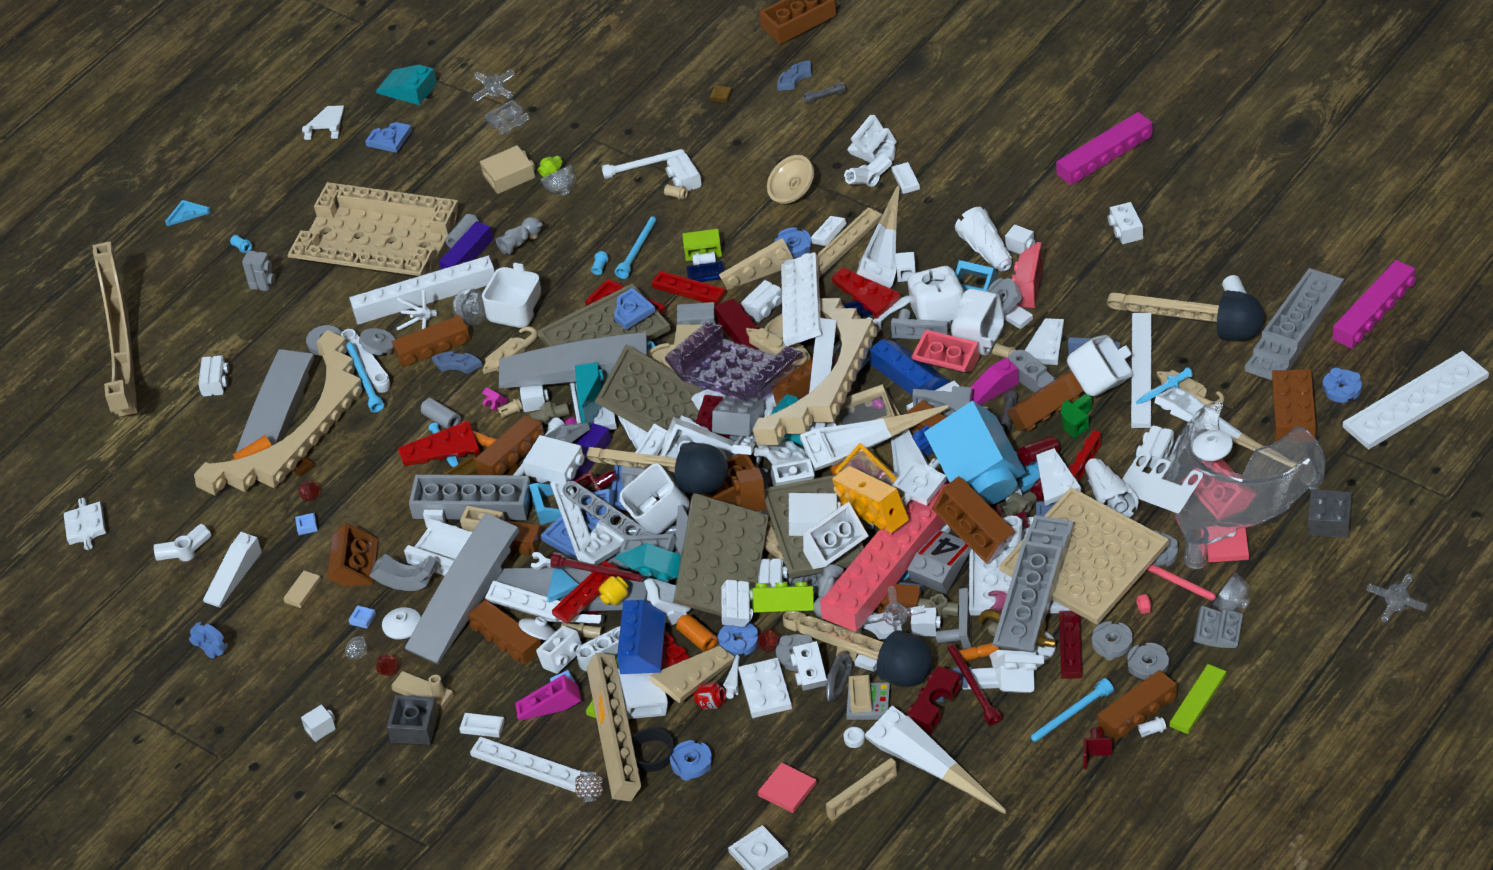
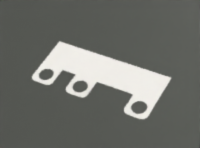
M1140 452L1122 478V481L1130 486L1138 499L1179 514L1202 479L1203 473L1196 470L1191 471L1181 486L1162 479L1171 464L1168 460H1158L1150 474L1142 472L1151 455ZM1141 456H1146L1145 463L1138 467L1136 465L1137 460ZM1161 463H1165L1166 467L1164 471L1157 474V466ZM1197 474V482L1193 485H1189V478L1192 475Z

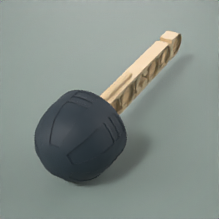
M1226 290L1221 297L1219 305L1121 293H1110L1107 300V305L1116 310H1129L1132 312L1217 322L1219 338L1232 341H1243L1254 337L1261 330L1264 323V310L1261 303L1254 296L1240 291Z
M689 442L685 444L679 451L677 458L589 447L586 455L587 459L596 463L647 469L652 464H660L667 472L675 473V480L681 491L692 494H708L718 490L724 484L728 473V465L724 454L715 446L704 443Z
M787 611L783 614V625L788 629L798 630L804 635L808 634L815 639L876 660L877 674L882 681L901 687L915 686L924 681L931 671L932 654L930 648L925 641L913 634L896 630L882 642L818 618L806 616V614L798 611Z

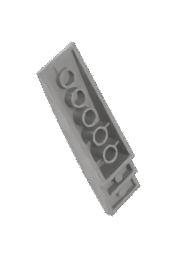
M1309 268L1262 331V338L1255 346L1253 356L1245 365V372L1272 380V370H1290L1329 309L1344 279Z
M646 332L571 342L499 359V389L576 382L575 365L597 362L598 369H602L603 377L607 379L626 344L647 356Z
M278 350L254 403L236 452L266 435L272 446L284 439L305 396L303 390L309 379L308 371L314 361L312 353Z
M487 513L484 514L433 595L406 644L405 650L437 665L440 663L469 620L468 613L480 604L490 589L492 582L501 573L502 569L500 566L511 551L509 548L510 544L519 533L517 526Z
M1034 515L1031 528H1028L1025 541H1022L993 646L1033 653L1064 562L1074 528L1073 521Z
M502 569L495 581L547 597L554 569ZM562 569L578 584L592 573L584 570ZM643 576L641 582L623 579L629 586L627 588L628 595L623 600H645L647 589L644 581L650 578V576ZM599 594L582 611L622 610L623 600L617 606H613L610 603L606 605L599 598L601 595ZM566 596L561 597L557 600L562 601Z

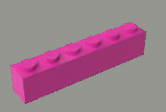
M1137 112L1056 161L1057 175L1069 185H1073L1153 136L1152 122Z
M1395 260L1333 326V340L1351 349L1357 343H1360L1367 332H1371L1374 325L1383 319L1385 313L1394 307L1395 302L1404 296L1408 288L1413 287L1416 282L1415 268Z

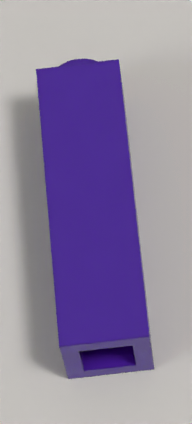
M476 221L439 260L440 270L475 260L493 241L491 227Z
M592 423L590 430L585 432L576 445H580L582 448L584 462L578 467L575 477L570 481H575L588 473L595 464V462L586 458L589 447L606 449L610 444L609 428Z

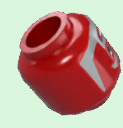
M715 682L702 683L694 692V702L702 710L719 709L722 703L725 702V690Z

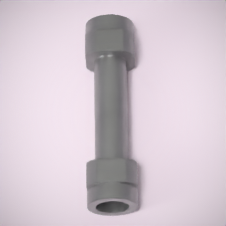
M838 82L831 88L814 93L812 91L803 94L806 104L815 103V99L835 93L837 95L846 92L843 82Z
M1012 390L1007 391L1005 394V410L1003 417L999 421L1001 426H1004V432H1008L1012 425V420L1007 411L1013 405H1016L1017 393Z

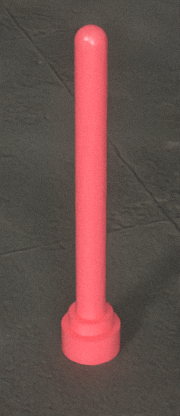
M1151 564L1147 571L1210 601L1216 599L1214 593L1154 564Z

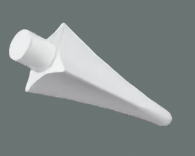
M739 655L735 656L732 668L723 684L726 689V697L729 699L733 698L734 694L739 695Z

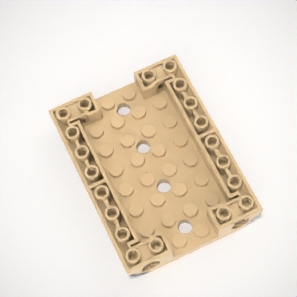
M327 182L314 205L316 219L309 231H300L288 253V257L415 276L432 273L447 245L445 238L456 225L458 200Z

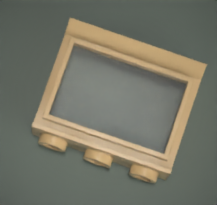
M883 384L846 397L845 403L840 408L839 415L836 416V426L894 417L895 415Z

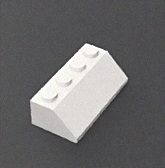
M673 417L666 433L660 456L677 458L681 448L689 442L715 446L724 454L726 460L737 455V453H732V446L735 441Z

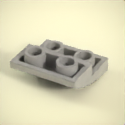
M1201 606L1193 642L1221 648H1236L1238 646L1243 614L1227 608H1223L1219 612Z

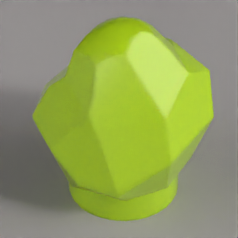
M555 156L542 159L540 167L537 169L538 172L545 179H548L550 176H556L561 167L562 158Z

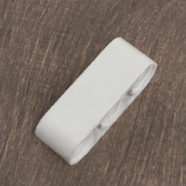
M616 627L577 648L576 655L580 669L587 671L586 667L595 653L615 655V658L617 657L620 627Z

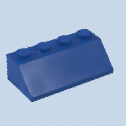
M882 339L869 348L870 365L911 395L913 394V389L935 391L949 383L946 377L927 363L912 360L913 353L898 342Z
M623 600L617 653L620 674L661 673L666 613L645 600Z

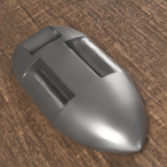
M846 651L838 653L827 676L826 699L828 702H833L840 697L848 681V676L851 675L852 660Z

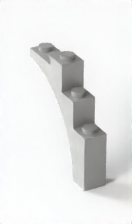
M953 386L952 392L913 389V407L922 400L934 406V408L948 405V410L940 413L948 417L972 401V388Z

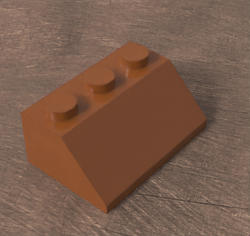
M347 522L333 533L327 579L343 587L373 584V578L369 575L376 562L378 538Z

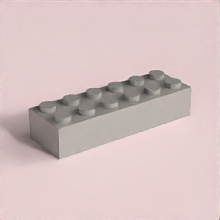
M415 475L409 500L412 518L424 519V510H443L445 519H461L466 506L503 512L505 520H527L531 499L529 476Z

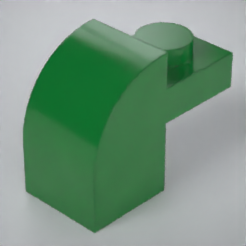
M1083 395L1076 399L1074 403L1066 400L1061 406L1062 428L1075 439L1089 429V415L1087 414L1092 411V399L1089 395Z

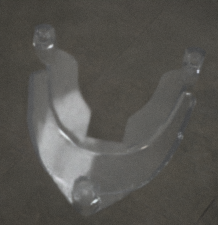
M1218 401L1204 405L1193 415L1175 442L1169 458L1171 464L1164 474V480L1182 486L1191 471L1196 470L1203 473L1202 479L1180 513L1174 512V517L1186 540L1184 563L1186 566L1193 569L1204 567L1207 560L1208 544L1235 536L1238 528L1258 525L1285 512L1308 488L1317 489L1324 482L1325 456L1319 443L1309 431L1300 426L1295 427L1281 440L1269 446L1256 449L1243 475L1213 466L1215 461L1201 460L1193 452V442L1197 436L1209 430H1220L1219 417L1223 409V403ZM1192 475L1188 480V484H1195L1198 480V475Z

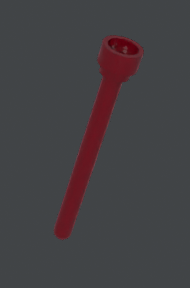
M554 552L550 561L551 568L570 567L613 577L619 576L622 579L637 582L643 580V575L567 559L562 553Z
M949 644L948 651L984 709L986 723L989 726L999 723L1002 719L1001 713L998 709L991 707L956 646Z

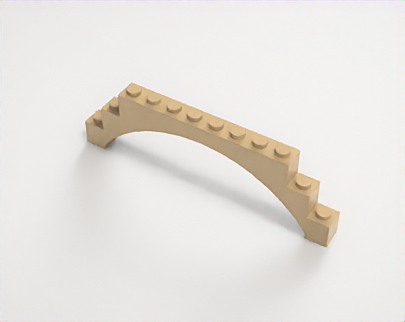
M110 241L93 245V255L105 307L112 359V381L104 384L105 397L110 411L118 414L120 417L137 413L128 310L123 298L122 283L116 266V256Z
M820 298L821 318L836 320L835 334L842 342L838 361L824 381L805 397L774 414L758 418L753 427L757 445H779L785 434L806 433L812 422L835 421L836 416L840 413L842 404L845 403L848 392L851 390L853 381L856 380V375L861 369L862 362L866 359L874 337L877 336V328L874 326L873 319H861L856 308H845L842 305L841 298Z
M327 330L318 339V354L323 356L326 365L324 389L312 413L293 433L275 445L241 459L212 464L205 462L194 474L196 487L216 495L219 490L224 488L226 483L243 492L252 486L255 480L274 489L279 483H282L285 476L296 467L297 463L307 455L311 447L317 444L320 437L328 432L330 426L335 421H338L340 415L362 393L361 379L353 375L355 371L353 358L345 355L347 352L346 338Z

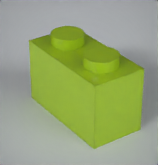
M718 229L682 233L686 261H692V255H695L697 252L698 254L714 252L715 257H722Z

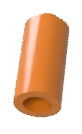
M266 435L234 453L232 460L256 454L272 445Z
M690 614L683 615L677 620L676 629L703 652L716 646L718 642L717 636Z

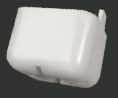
M941 266L910 275L908 278L910 304L917 320L948 321V329H951L950 321L954 320L960 310L959 300L963 294V288L954 270L949 266Z
M660 464L649 466L620 493L619 501L646 531L654 535L661 534L677 520L679 505L682 504L685 512L690 507L688 497L680 490L676 481Z

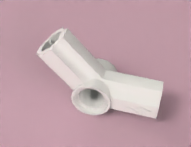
M882 153L868 166L862 165L859 168L846 170L844 174L845 182L848 184H866L869 187H873L878 183L880 175L892 165V161L886 154Z
M200 524L188 535L179 536L174 542L154 544L155 559L158 561L179 558L181 561H189L195 556V550L211 537V533L206 526Z

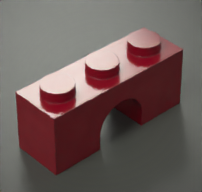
M939 665L935 672H931L925 688H921L917 701L909 707L907 713L922 730L933 734L942 719L940 708L933 705V702L940 697L953 701L962 686L960 675Z

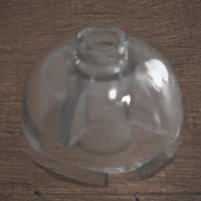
M569 165L540 180L548 193L553 195L560 194L562 197L571 193L570 189L576 183V174L572 165Z
M471 288L460 291L453 300L454 316H461L464 323L468 325L480 324L486 317L482 300L483 292L479 289Z
M1235 572L1212 605L1220 611L1237 612L1240 608L1244 610L1251 601L1248 598L1250 586L1243 577Z

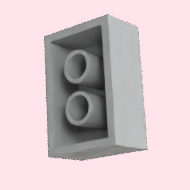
M729 393L713 410L712 432L749 437L753 433V427L758 418H764L765 398H759L758 395L740 396L739 393Z

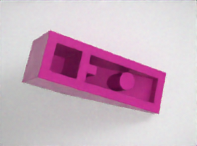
M1007 357L990 366L970 387L972 388V401L982 405L1018 385V368Z
M563 674L516 702L517 718L525 720L567 710L581 701L579 686Z

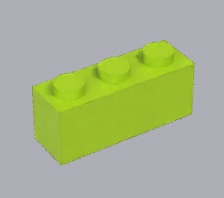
M788 582L775 583L776 586H768V583H756V587H750V590H752V600L750 603L753 612L814 611L813 586L807 585V582H795V586H788Z

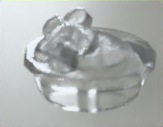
M361 636L352 638L345 647L346 656L350 659L361 658L367 650L365 639Z

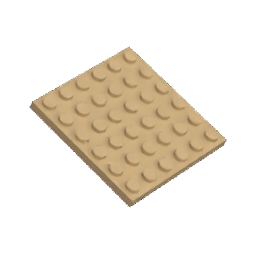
M1070 487L1044 516L1074 522V528L1052 600L1098 625L1169 545V539ZM1022 541L999 565V571L1010 577L1013 576Z

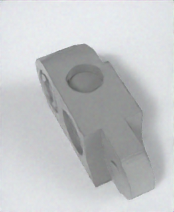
M1016 350L1009 355L1008 359L1018 368L1019 382L1033 392H1037L1054 380V377L1047 372V367L1029 352Z

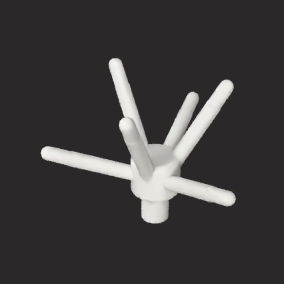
M425 290L422 291L421 308L401 298H397V301L416 310H401L402 314H411L410 317L414 319L397 327V330H401L419 320H422V329L426 328V320L437 315L436 310H430L426 307Z

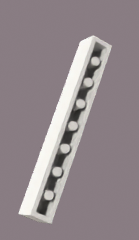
M485 256L349 297L357 325L401 312V310L411 309V307L397 301V298H401L416 306H421L423 290L426 292V304L487 286L494 274V268L489 256Z

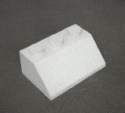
M846 502L803 532V551L813 569L826 567L868 537L867 532L849 502Z

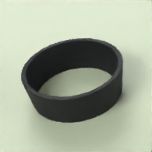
M644 729L632 737L634 753L642 743L651 740L662 741L670 748L668 755L657 762L645 763L636 759L639 769L653 772L665 768L670 763V756L673 754V739L662 729Z

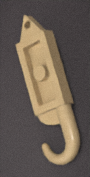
M523 327L520 329V333L529 331L532 334L525 340L522 338H510L486 357L483 374L493 371L499 372V359L523 353L537 339V330L533 327Z
M746 328L749 343L772 357L781 359L792 366H800L807 361L808 355L804 351H801L802 359L790 357L792 347L785 346L782 339L763 328Z
M1174 370L1171 372L1157 371V377L1161 385L1168 380V375L1174 377L1179 374ZM1186 378L1178 383L1180 389L1194 395L1208 408H1217L1224 402V396L1219 391L1216 392L1219 400L1211 401L1206 399L1207 390L1204 385L1190 378Z

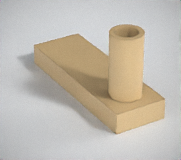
M402 671L391 685L393 691L405 696L435 697L437 707L441 710H444L454 697L452 690L443 687L439 675H432L429 681Z

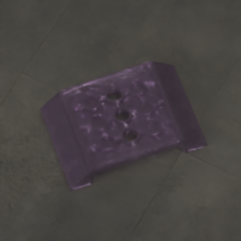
M706 321L665 356V360L682 381L747 401L800 357L802 351L785 346L776 355H772L762 350H756L746 345L724 340L722 326Z

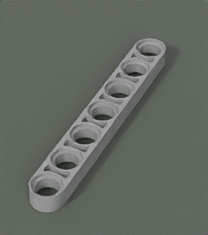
M569 481L564 484L562 492L569 501L597 520H601L624 537L654 535L578 483ZM570 487L577 488L574 495L567 494ZM585 497L592 498L591 503L588 505H583L582 500ZM599 507H606L605 514L597 515ZM614 517H621L620 524L612 525ZM629 527H636L634 535H627L626 532Z

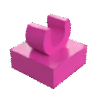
M485 387L482 393L487 396L483 401V405L489 407L492 402L490 409L494 411L498 409L499 403L506 405L508 401L507 398Z

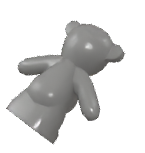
M528 217L523 220L520 226L509 229L504 235L497 237L496 244L502 253L510 255L513 252V248L519 247L528 237L529 239H536L543 224L537 218Z
M828 564L823 568L822 576L818 579L819 597L814 602L813 608L816 616L821 620L820 601L844 573L843 568Z

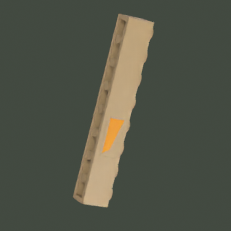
M595 653L586 668L612 799L632 801L641 788L616 659L615 655Z

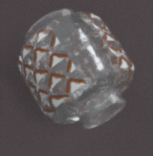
M596 771L580 772V775L575 778V794L578 797H582L583 802L595 801V797L602 795V777L597 775Z

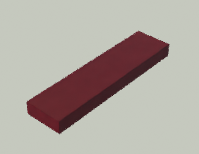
M1071 610L1059 611L1061 679L1082 678L1080 615Z

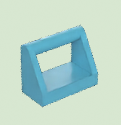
M959 260L955 272L959 282L964 273L987 278L984 289L961 284L963 292L968 289L987 291L989 286L996 281L998 274L994 268Z
M530 484V492L540 525L556 521L561 516L560 510L544 507L541 499L554 495L551 484Z

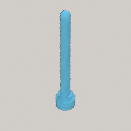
M650 217L625 261L618 264L615 269V274L619 278H628L631 272L630 265L656 223L655 217Z
M349 342L346 347L351 358H353L354 365L368 394L370 411L374 413L379 412L384 408L383 400L375 394L354 344Z
M1106 678L1100 680L1094 691L1033 733L1031 740L1034 742L1038 741L1098 697L1110 695L1114 692L1112 684Z

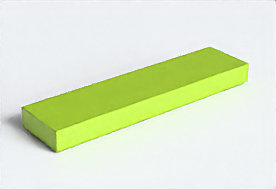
M1207 664L1171 719L1170 727L1189 734L1224 681L1227 671Z

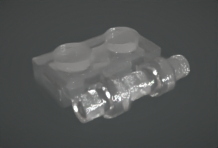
M513 100L484 115L485 121L494 129L498 128L497 131L500 135L511 132L514 127L521 126L530 119L527 113L521 115L523 113L522 107Z

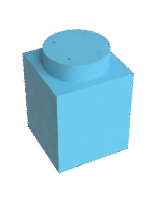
M974 401L966 404L924 432L949 482L960 476L988 505L998 503L1012 494L1018 484L1016 479L1026 473L996 415Z

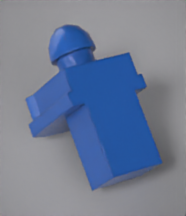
M924 426L923 429L915 431L912 436L917 447L927 456L934 452L924 433L931 428L930 426Z

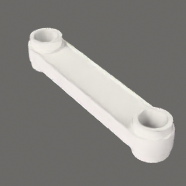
M353 329L344 330L341 336L346 338V345L349 342L354 344L373 387L380 393L388 391L390 389V380L386 372L374 356L365 351L362 345L359 344L360 337Z

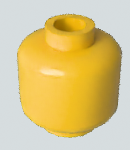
M611 576L599 587L601 594L599 598L606 605L610 603L613 606H617L628 595L627 588L629 586L619 576Z

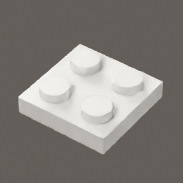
M763 825L728 847L729 853L745 870H769L788 857V851Z

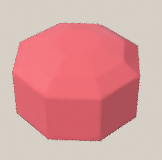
M1147 594L1137 595L1136 602L1139 613H1150L1151 601Z

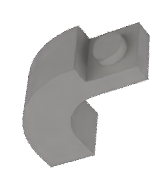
M384 554L375 562L369 576L393 589L404 591L420 590L427 586L435 570L433 566L436 559L428 556L418 565H405Z

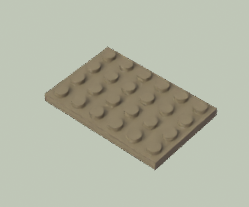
M632 283L538 330L537 333L547 347L595 338L645 332L648 342L670 331L671 328L670 324L656 309L653 314L627 330L615 321L614 312L619 295L633 288L643 296Z
M626 344L598 394L595 403L646 432H649L653 424L668 431L673 417L679 419L683 415L696 423L699 410L691 398L693 395L704 391V389Z
M836 475L764 488L765 507L789 578L821 573L824 568H812L803 551V536H789V493H835L832 478ZM837 495V502H841L839 496ZM859 542L830 564L841 568L849 567L864 549L862 542Z
M694 493L691 498L673 603L722 616L721 586L726 580L749 582V590L750 587H756L769 515Z

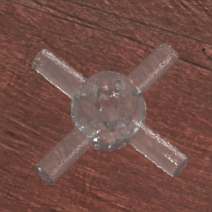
M510 69L501 76L498 74L484 76L480 72H476L474 77L484 83V88L472 96L474 101L477 102L486 94L491 97L502 94L511 99L513 93L504 88V82L515 75L514 71Z
M1405 574L1400 584H1393L1388 590L1370 583L1368 584L1367 591L1384 597L1387 603V607L1381 616L1384 622L1389 621L1394 611H1401L1406 605L1424 612L1426 611L1428 604L1410 598L1407 592V588L1413 579L1411 574Z
M890 586L887 588L889 604L885 607L884 612L870 615L865 622L866 624L885 621L893 627L894 631H902L901 626L905 623L907 616L926 613L925 605L905 608V606L897 602L895 586Z

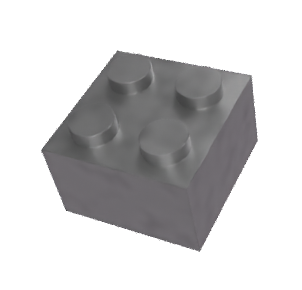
M1311 489L1308 535L1348 538L1352 492Z
M395 695L386 727L391 743L431 745L439 714L435 697Z

